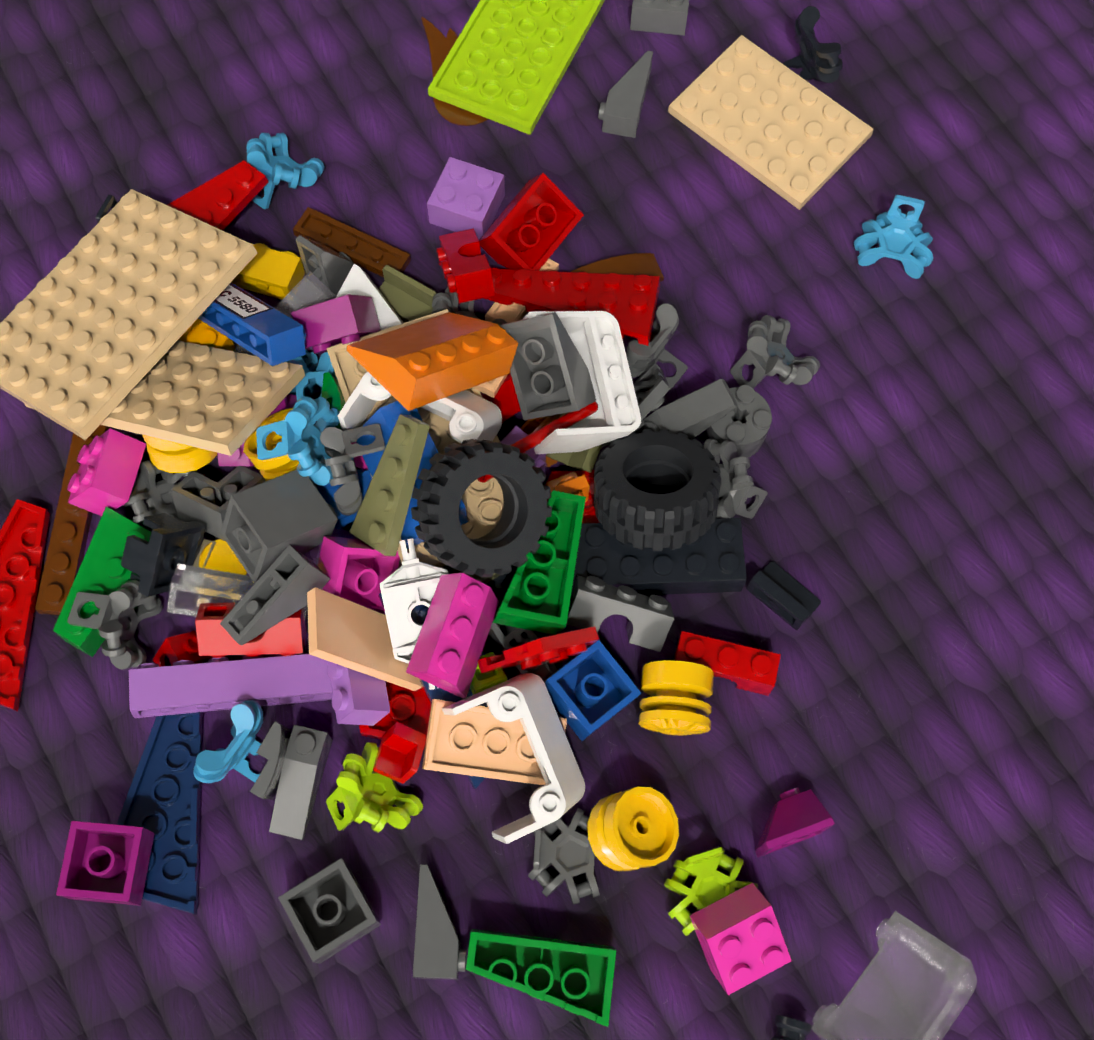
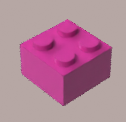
M111 428L101 436H95L93 441L89 445H84L79 452L77 462L81 464L78 473L72 476L68 484L67 490L71 492L68 503L100 516L103 515L106 506L116 510L127 503L146 443Z
M753 883L690 915L710 970L728 995L791 962L772 905Z

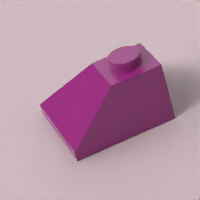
M794 788L779 795L781 800L773 806L756 847L755 853L757 858L820 835L835 824L831 815L811 789L801 793L799 788Z

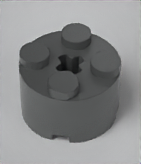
M748 385L729 388L738 406L708 427L704 435L706 440L715 439L719 444H722L723 441H732L737 448V457H751L760 450L772 422V414L767 401L759 393L755 392Z

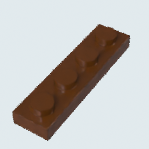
M307 207L293 228L294 236L298 237L301 235L323 244L337 253L343 252L350 257L354 264L381 277H384L382 269L385 265H389L403 273L411 261L410 254L310 207Z

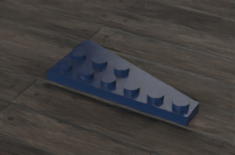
M203 712L156 716L116 824L144 827L154 833L142 899L196 915L198 910L201 782L194 777L193 771L196 757L202 752Z

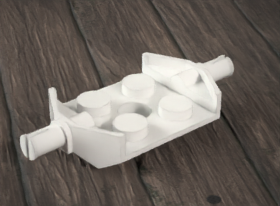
M414 538L407 539L410 553L407 551L406 541H399L403 556L402 566L380 583L394 658L408 664L423 624H417L412 620L411 611L417 605H425L429 608L441 575L448 574L447 569L419 561V558L416 556ZM428 683L429 690L435 689L434 685Z

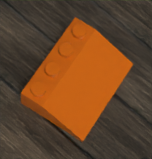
M448 312L347 345V351L401 405L410 411L509 374L519 343L496 323Z

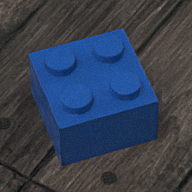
M600 640L587 648L588 651L578 655L545 681L554 707L563 718H567L568 725L581 741L594 733L641 694L640 690Z

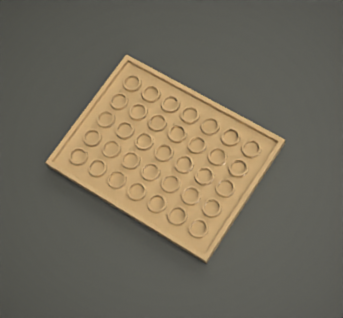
M131 189L0 323V388L86 440L258 252L253 244Z

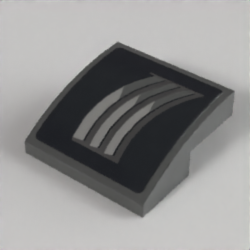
M273 723L256 752L268 759L250 790L251 793L262 799L274 800L277 794L284 755L291 736V729L280 723Z

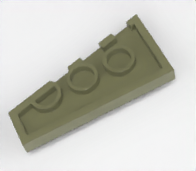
M399 415L349 532L384 556H396L430 425L410 415Z

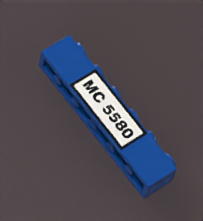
M230 283L198 317V319L271 366L306 355L304 343L306 333L302 324L233 283Z

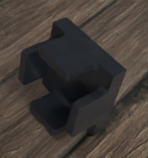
M166 513L144 517L143 524L153 529L150 541L147 542L135 535L128 536L121 561L122 567L132 571L130 579L140 582L137 592L149 597L192 585L195 573L192 570V566L200 552L206 525L198 521L183 522Z

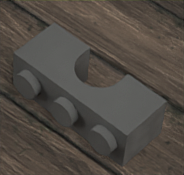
M577 575L571 591L567 625L580 629L595 626L598 633L600 625L605 618L616 614L623 615L629 619L626 627L629 643L660 652L674 620L671 603L661 596L651 595L648 597L637 593L628 586L621 585L615 587L606 584L602 579L595 576L585 578Z

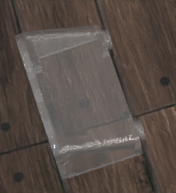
M895 911L890 919L885 918L878 926L876 937H878L879 951L839 1006L835 1003L830 1004L828 1007L823 1005L816 1012L813 1018L814 1025L811 1029L820 1039L942 1040L972 996L977 985V977L972 961Z

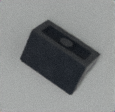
M770 562L762 572L759 570L747 587L751 594L796 631L799 630L821 604L820 599L775 562Z

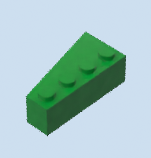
M552 491L551 498L547 502L548 506H552V517H547L545 526L549 527L546 537L540 536L537 542L541 545L535 554L529 552L526 555L528 561L517 568L493 623L552 635L561 634L567 624L586 497Z
M107 506L53 629L67 643L91 657L94 656L106 638L99 635L98 629L74 626L67 622L76 594L78 592L110 595L115 590L120 589L123 584L131 580L130 575L132 571L121 566L127 537L135 535L147 542L150 541L151 537L150 531ZM87 602L82 606L80 616L82 619H87L93 614L98 615L100 609L95 606L94 602Z
M472 929L466 970L527 993L539 1000L547 1001L571 1013L591 1019L603 1026L608 1027L616 959L615 947Z

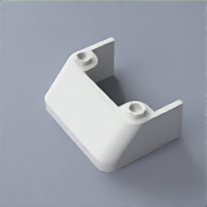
M530 311L523 319L556 312L589 370L596 402L598 403L597 412L567 429L554 430L534 448L535 454L581 452L628 436L634 432L641 424V415L619 323L616 318L606 311Z
M366 372L338 414L342 431L361 427L375 403L391 396L369 372ZM467 390L421 406V408L450 421L449 429L451 436L461 444L463 440L468 439L493 441L502 426V415L499 407Z
M533 673L520 674L442 708L444 715H457L487 702L489 710L495 719L501 722H513L518 719L521 721L546 785L539 787L531 795L529 801L531 814L492 831L494 839L505 844L555 822L583 797L585 792L584 779L542 678Z

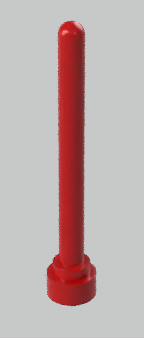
M595 401L579 411L569 412L511 444V446L518 448L520 453H524L540 444L554 430L567 429L597 412L598 403ZM484 475L477 480L485 483L494 477Z

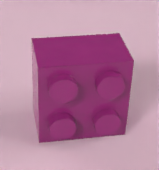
M347 294L291 312L292 319L302 324L305 330V350H313L314 354L327 352L326 348L341 343L345 345L360 341V337L381 331L373 299L368 296Z
M71 821L56 895L74 900L141 906L154 833L144 827Z

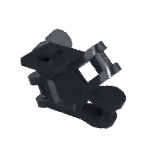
M808 6L801 12L794 23L796 34L794 39L799 44L801 50L799 56L782 64L788 68H802L803 70L799 76L806 81L814 79L831 83L838 79L839 71L843 68L842 59L839 58L841 45L836 42H818L813 28L820 18V12L816 7Z

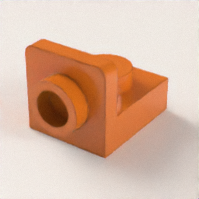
M575 472L547 482L551 493L554 490L586 497L585 502L588 501L590 486L585 475L578 477Z

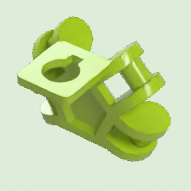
M366 743L362 757L352 753L346 755L343 762L345 770L339 773L336 780L338 787L326 799V804L338 831L344 830L353 821L360 824L363 820L372 824L371 829L378 833L384 828L386 822L397 829H404L410 824V817L418 815L423 809V804L418 797L413 794L399 792L393 779L373 771L379 749L376 743ZM337 801L343 802L345 806L343 810L344 817L339 814Z
M718 846L716 849L688 857L685 861H675L673 867L676 870L671 879H666L664 886L686 897L668 913L671 919L676 917L684 927L682 932L685 936L694 930L690 919L691 913L686 909L691 902L698 910H701L732 894L735 890H739L752 883L735 881L743 865V859L738 856L736 859L724 854L725 850ZM719 866L728 871V876L717 871V867ZM688 876L695 877L691 889L684 886Z

